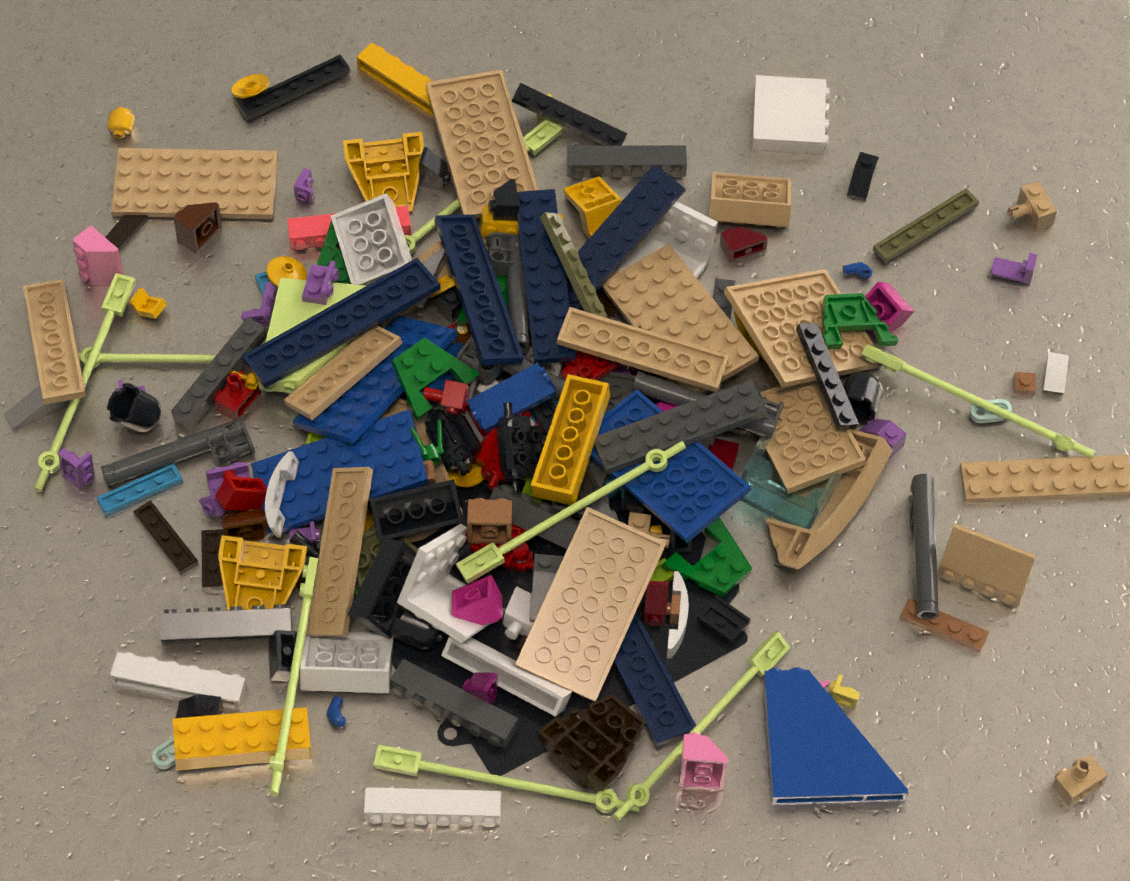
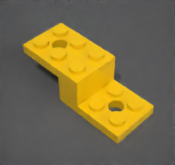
M600 176L563 188L564 196L579 211L582 230L588 238L595 233L622 202V199Z

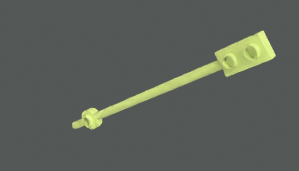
M545 119L523 137L527 153L530 152L535 156L562 134V128L553 121ZM458 199L438 215L452 214L460 207ZM435 217L413 235H404L410 255L415 251V243L436 227Z
M117 273L114 275L101 307L102 311L107 313L82 371L84 388L114 316L123 315L136 283L133 277ZM80 398L70 400L50 451L42 453L38 459L41 473L34 487V490L42 492L49 474L55 473L60 468L57 454ZM48 463H53L52 466H46Z
M869 344L864 347L862 355L866 356L865 359L875 364L877 362L885 365L884 368L891 372L901 370L1052 440L1056 443L1055 447L1064 452H1067L1068 449L1074 450L1091 459L1095 453L1094 450L1077 443L1066 435L1055 433L906 364L904 360Z
M87 347L81 353H78L79 362H82L83 366L86 364L92 347ZM99 352L93 368L98 367L102 362L210 363L216 355L101 354Z
M681 441L665 451L660 449L649 451L646 455L645 463L497 548L494 542L456 563L458 570L467 583L472 582L505 562L503 554L646 471L660 472L664 470L668 464L667 459L686 449L684 442Z
M310 557L309 564L304 565L302 577L306 578V581L300 585L299 596H303L281 729L276 755L271 756L269 769L273 770L269 792L272 796L279 794L317 572L318 558Z
M779 631L773 632L747 659L751 667L690 733L701 734L756 674L758 677H763L764 671L771 669L784 656L790 647ZM683 740L642 784L634 783L627 788V800L613 814L615 820L620 821L633 806H644L648 802L650 796L649 789L682 754Z
M379 744L373 767L376 769L416 777L420 769L594 803L597 810L602 813H611L616 808H620L626 801L618 799L616 793L610 789L599 791L597 794L549 786L421 761L422 753ZM609 801L610 804L604 805L602 802ZM633 806L630 811L639 812L640 806Z

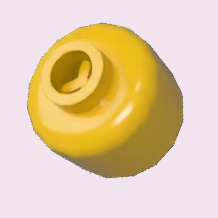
M117 107L109 113L107 129L116 138H124L132 133L134 115L127 108Z

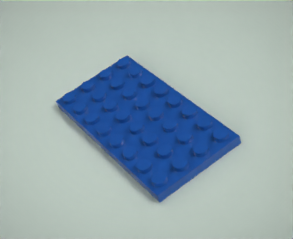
M400 315L394 317L384 329L399 336L402 344L315 419L310 420L299 413L292 421L295 428L354 444L405 391L393 368V359L423 338L428 339L444 350L458 336L456 330Z
M636 389L604 415L598 435L663 411ZM700 442L687 445L686 449L667 459L668 464L664 470L660 472L648 470L622 485L686 543L751 491L749 484ZM594 445L590 458L605 471ZM646 461L610 473L609 475L617 479Z
M408 409L376 420L354 444L327 437L289 450L294 453L299 461L295 480H286L279 509L285 517L282 533L310 524V521L316 522L325 519L333 468H372L373 474L369 498L408 490L429 483L419 445L410 431V427H414L417 433L411 410ZM288 451L251 463L254 478H261L265 486L268 487L275 468ZM265 502L263 503L262 507L260 508V509L263 508L264 513H265ZM267 522L268 537L275 536Z

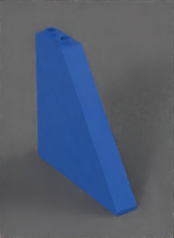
M795 667L790 670L771 668L768 671H764L763 689L772 805L906 801L908 796L906 786L810 670Z

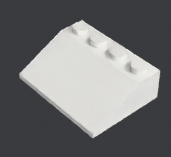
M387 194L331 216L351 284L367 286L412 261L394 202Z
M348 632L347 637H310L306 635L300 665L301 690L311 692L389 693L394 637L392 636L389 639L378 633Z

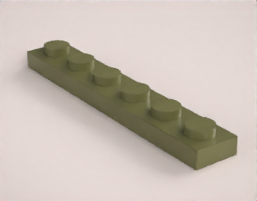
M966 188L873 245V251L886 264L976 208L979 201Z
M545 212L540 216V219L583 310L607 318L604 306L596 294L595 287L590 282L587 270L581 263L579 254L571 242V237L563 225L562 218L557 213Z

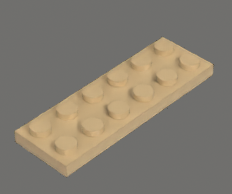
M378 325L365 331L284 399L286 406L310 420L315 419L375 366L380 364L382 360L394 352L402 344L401 338Z

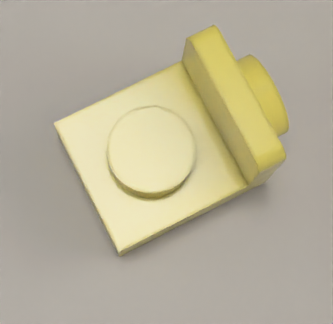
M839 674L837 681L832 680L829 693H832L831 697L837 704L856 710L860 693L851 687H842L843 675Z

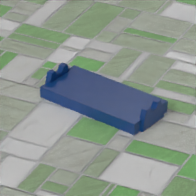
M536 363L467 401L469 410L480 429L483 428L485 433L499 426V418L504 416L503 403L512 402L513 415L519 416L556 396L554 385L544 367L541 368Z

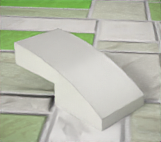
M1048 352L1043 392L1064 394L1069 355Z

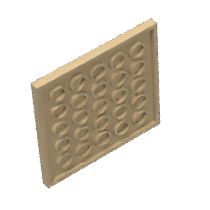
M816 270L726 287L724 294L781 387L816 381L817 379L798 336L796 327L801 323H817L823 337V298L825 295L841 294L827 270ZM865 330L839 331L843 342L841 349H828L839 376L879 368L883 365L879 362L876 364L869 362L865 359L866 356L862 355L867 344L875 347Z

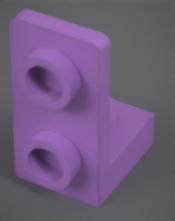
M1029 253L1028 260H1023V263L995 257L991 275L1030 284L1037 254Z
M267 282L265 285L261 308L242 311L241 319L243 321L250 317L263 327H269L278 291L271 282Z

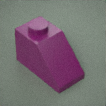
M475 672L471 679L468 678L465 681L462 689L492 704L498 695V674L494 672Z

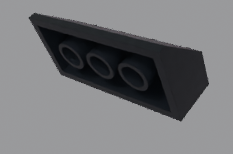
M454 479L373 497L368 500L371 519L379 541H383L385 538H396L464 522Z
M385 538L348 615L359 625L391 639L392 634H390L392 625L396 617L400 619L405 611L401 609L402 605L398 604L397 601L417 553L403 541Z

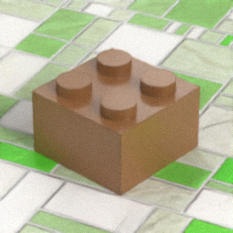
M468 499V543L490 544L494 542V544H505L512 540V500Z

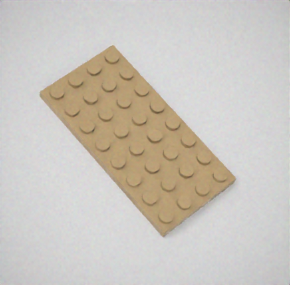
M502 69L426 82L427 94L462 215L474 214L476 218H480L482 207L488 206L489 200H492L493 192L510 179H515L517 192L539 190Z
M118 148L111 214L116 217L148 215V217L174 218L176 213L180 210L182 211L186 205L216 202L219 204L220 217L224 219H273L278 152Z
M670 244L612 275L601 287L631 326H641L642 329L730 355L721 382L759 361V355ZM672 379L676 384L701 393L707 391V389Z
M587 507L515 666L595 702L665 548L666 542Z

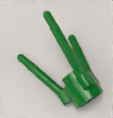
M437 420L438 447H435L434 444L424 446L414 427H410V431L419 445L424 461L432 460L434 466L441 462L440 455L444 454L441 420Z

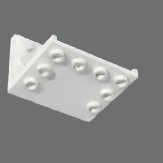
M676 201L642 240L643 243L633 250L612 275L670 244L694 276L698 278L710 262L718 222Z
M459 524L418 549L397 603L413 612L416 617L432 624L435 629L445 632L453 640L463 643L490 625V623L482 626L453 617L452 591L466 585L449 574L452 565L459 558V554H457L459 548L463 546L467 538L465 534L468 528Z

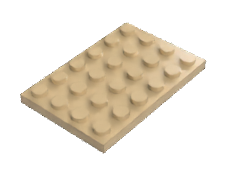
M817 380L787 387L779 385L760 392L761 396L766 397L768 401L777 404L784 403L772 438L758 435L787 494L867 465L866 458L851 430H837Z

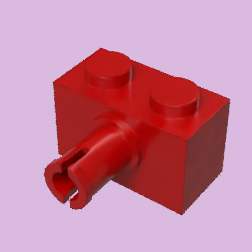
M241 370L238 371V373L247 375L246 373L242 372ZM231 373L230 377H227V386L216 394L215 405L218 412L232 420L241 418L258 398L261 390H259V384L255 390L247 388L245 386L246 381L242 380L239 374Z
M446 380L444 390L425 387L423 396L426 400L441 403V406L448 414L459 416L460 413L466 414L467 400H469L471 389L465 383Z
M233 469L223 473L222 477L224 480L215 496L224 510L248 511L262 507L265 502L267 487L261 478L238 477Z

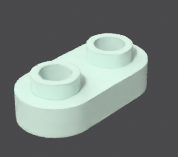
M1004 399L987 400L1007 411H1012L1011 404ZM975 404L971 406L969 413L970 418L976 423L1007 420Z
M174 736L155 748L152 753L153 764L158 769H168L176 764ZM162 757L168 758L166 761H160Z

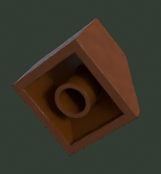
M211 202L186 205L182 211H178L174 217L177 242L196 254L222 228L219 204Z
M263 508L221 516L224 536L239 537L245 541L253 542L269 541Z

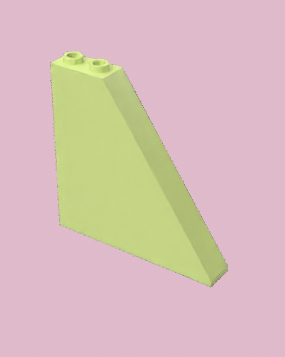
M280 278L266 342L365 286L333 283V295L329 297L327 305L302 302V294L307 280ZM357 337L267 388H264L258 380L259 390L291 394Z

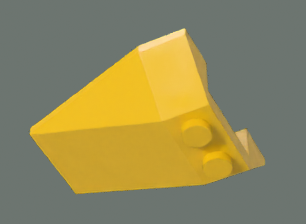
M422 132L405 133L399 139L364 143L363 138L343 140L345 161L365 202L387 194L394 202L395 207L408 206L409 212H412L419 182V161L424 148Z
M221 535L218 558L227 611L233 606H243V610H252V606L264 605L265 609H274L273 605L286 604L303 572L307 546L268 544Z

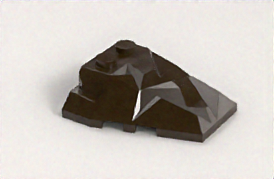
M610 695L590 703L586 709L581 711L576 709L571 711L569 716L561 719L560 717L552 719L538 731L537 736L542 745L549 750L550 760L583 788L591 786L595 790L604 791L619 777L646 721L615 695Z

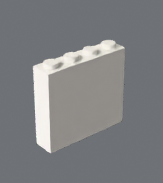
M756 75L752 150L823 154L824 147H828V135H825V131H828L829 119H825V115L829 114V103H826V99H829L830 88L826 87V79Z

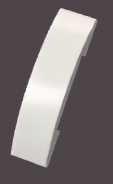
M288 451L278 463L266 492V518L270 529L276 537H281L285 517L279 509L286 480H295L299 461L292 451Z
M674 571L672 594L681 595L678 630L669 629L667 658L670 659L677 652L683 641L688 619L689 603L687 589L678 571Z

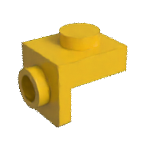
M139 288L129 301L138 316L156 319L167 305L163 298L149 296L144 288Z

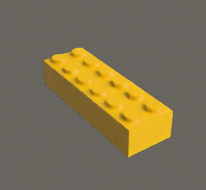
M567 375L531 482L533 497L572 505L576 502L594 442L609 402V383Z
M307 707L293 708L284 761L311 759ZM284 709L172 719L176 771L270 763L271 756H275L277 752Z

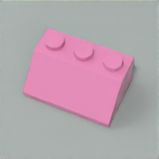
M90 225L72 239L73 252L76 255V264L79 269L78 275L84 282L88 281L93 286H110L115 273L123 275L119 249Z
M699 733L684 734L679 787L724 790L728 757L707 736Z

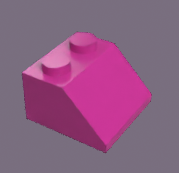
M877 282L865 295L866 299L877 311V317L881 322L885 321L889 326L888 331L890 333L901 327L915 312L890 283ZM869 330L871 334L876 338L874 331Z
M492 575L452 591L453 617L482 626L488 623H495L503 618L502 594Z

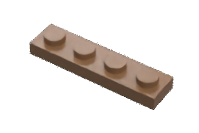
M908 598L900 615V620L979 653L989 634L987 630L939 611V616L935 619H920L917 617V601Z

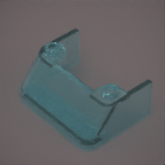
M766 436L759 439L741 476L750 485L751 491L740 500L781 522L806 529L812 528L829 503L842 474L832 475L825 489L814 488L809 492L807 498L795 492L787 494L783 486L770 480L773 473V465L769 460L762 457L771 438Z

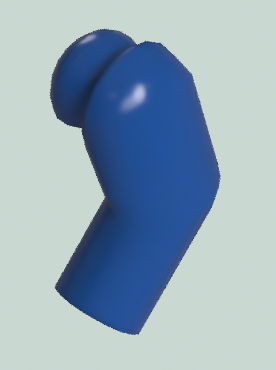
M862 262L842 266L844 275L856 274L863 279H868L873 274L872 269Z
M334 696L326 715L333 726L336 725L338 728H342L346 723V718L342 716L339 710L344 700Z

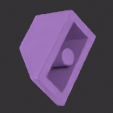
M883 419L871 420L859 430L864 433L884 437L893 450L889 459L904 446L907 434L891 420Z

